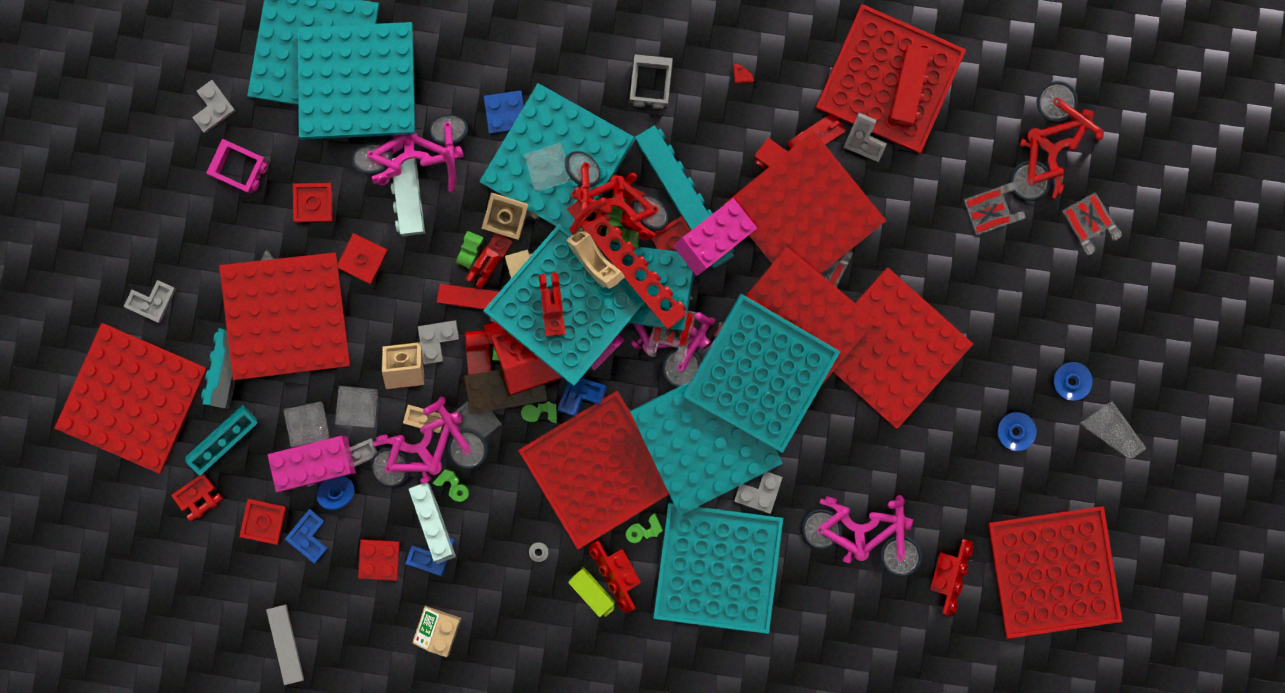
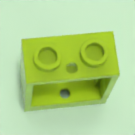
M584 567L569 580L568 583L599 617L602 615L606 617L614 610L613 605L615 601Z

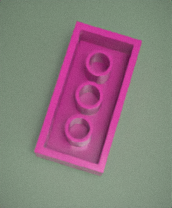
M733 198L682 237L673 247L694 274L698 276L755 231L757 227Z
M338 436L268 454L276 492H284L356 474L347 436Z

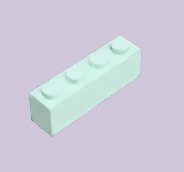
M412 158L400 165L402 173L399 176H394V183H391L392 194H395L396 202H393L394 213H398V221H395L396 230L402 236L425 234L416 159Z
M426 482L410 488L409 491L434 562L439 564L455 558L456 555L431 485Z

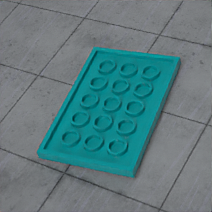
M611 244L610 248L612 251H618L621 245ZM634 246L636 248L634 253L638 258L642 255L649 265L646 267L649 271H655L660 276V284L663 287L667 285L674 293L671 297L676 302L680 300L686 307L684 311L686 316L671 328L684 331L694 272L677 251ZM600 250V252L603 254V256L611 263V261H610V260L605 256V254ZM627 256L623 260L625 266H631L634 262V258L631 256ZM644 271L637 272L636 280H645L646 273ZM651 286L648 289L650 296H656L659 293L657 286ZM663 301L661 303L663 311H669L672 307L670 301ZM646 303L628 322L629 324L667 329Z

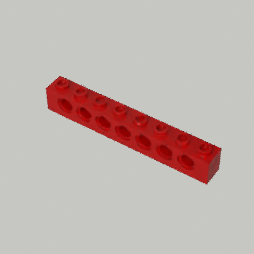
M578 200L567 209L574 219L581 213V205ZM595 210L596 218L593 221L585 219L580 226L591 235L595 244L611 263L622 271L627 282L665 327L670 330L686 316L684 312L686 307L680 300L676 302L671 297L674 293L667 285L663 287L660 284L661 278L655 271H649L646 267L649 264L641 255L638 258L634 253L636 248L630 241L625 242L621 236L624 234L617 226L614 228L609 223L610 217L604 212L600 213L599 210ZM607 227L609 230L606 236L598 235L599 228ZM615 241L621 243V248L618 251H612L610 248L611 244ZM631 256L634 258L631 266L623 264L625 257ZM644 271L646 273L645 280H636V273ZM651 286L659 288V293L656 296L648 294V289ZM663 301H670L672 303L669 311L661 309Z

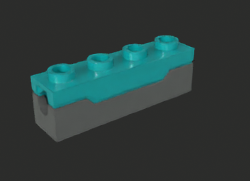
M219 328L218 332L214 335L213 342L215 343V348L210 354L209 361L211 362V367L206 372L205 380L207 381V386L202 391L201 399L203 404L230 409L236 380L233 381L227 330Z

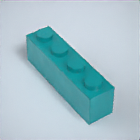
M242 405L185 457L186 463L199 476L202 475L257 424L256 417Z

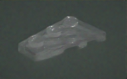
M1110 401L1080 423L1129 460L1146 449L1113 401Z

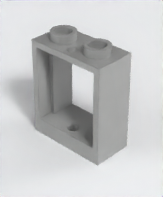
M634 55L630 103H633V106L645 107V105H652L654 109L668 107L673 58ZM638 67L667 69L664 100L635 97Z

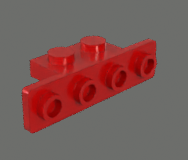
M962 540L958 558L944 553L939 555L930 590L947 595L943 610L944 615L953 616L958 608V595L962 592L963 577L968 571L967 562L973 553L972 541Z
M599 541L588 546L590 555L595 559L601 575L605 577L609 590L617 599L619 608L625 614L633 611L635 606L627 591L641 582L625 552L621 549L607 557Z

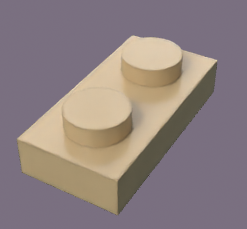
M408 405L403 423L421 428L440 419L441 416L437 412L425 415L423 413L424 409ZM443 426L434 429L433 432L441 433Z

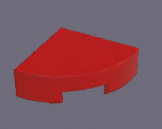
M733 64L735 84L754 83L752 74L746 68Z

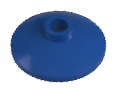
M1066 363L1059 367L1055 373L1054 387L1057 393L1064 399L1071 401L1080 400L1087 396L1092 388V375L1087 367L1080 363ZM1070 378L1074 379V385L1069 384Z
M1010 413L999 423V440L1010 450H1025L1033 444L1036 438L1035 423L1024 413ZM1014 428L1019 430L1018 435L1013 434Z
M347 477L324 481L318 488L317 501L327 510L340 509L352 500L355 491L354 485Z

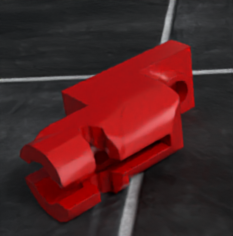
M495 233L465 279L473 283L477 275H481L482 277L479 278L476 286L482 289L490 276L495 273L513 241L501 234Z
M553 272L551 276V289H547L546 274L539 275L540 300L546 337L566 335L559 276L556 272Z

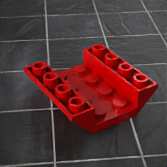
M496 322L484 325L490 344L493 343L504 371V380L510 395L562 378Z

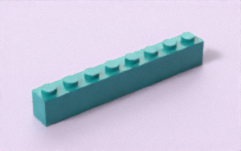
M654 125L636 136L635 141L678 212L684 218L690 230H693L710 217L712 212L710 209H705L703 197L700 193L696 194L693 189L695 187L694 182L690 177L686 178L683 173L685 171L681 161H676L674 158L675 151L672 146L666 145L663 140L666 138L660 128L657 130ZM734 248L711 265L713 269L734 257L733 252H735Z

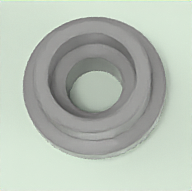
M535 543L530 547L529 555L532 560L542 562L548 556V548L543 543ZM536 549L542 550L541 556L535 554Z

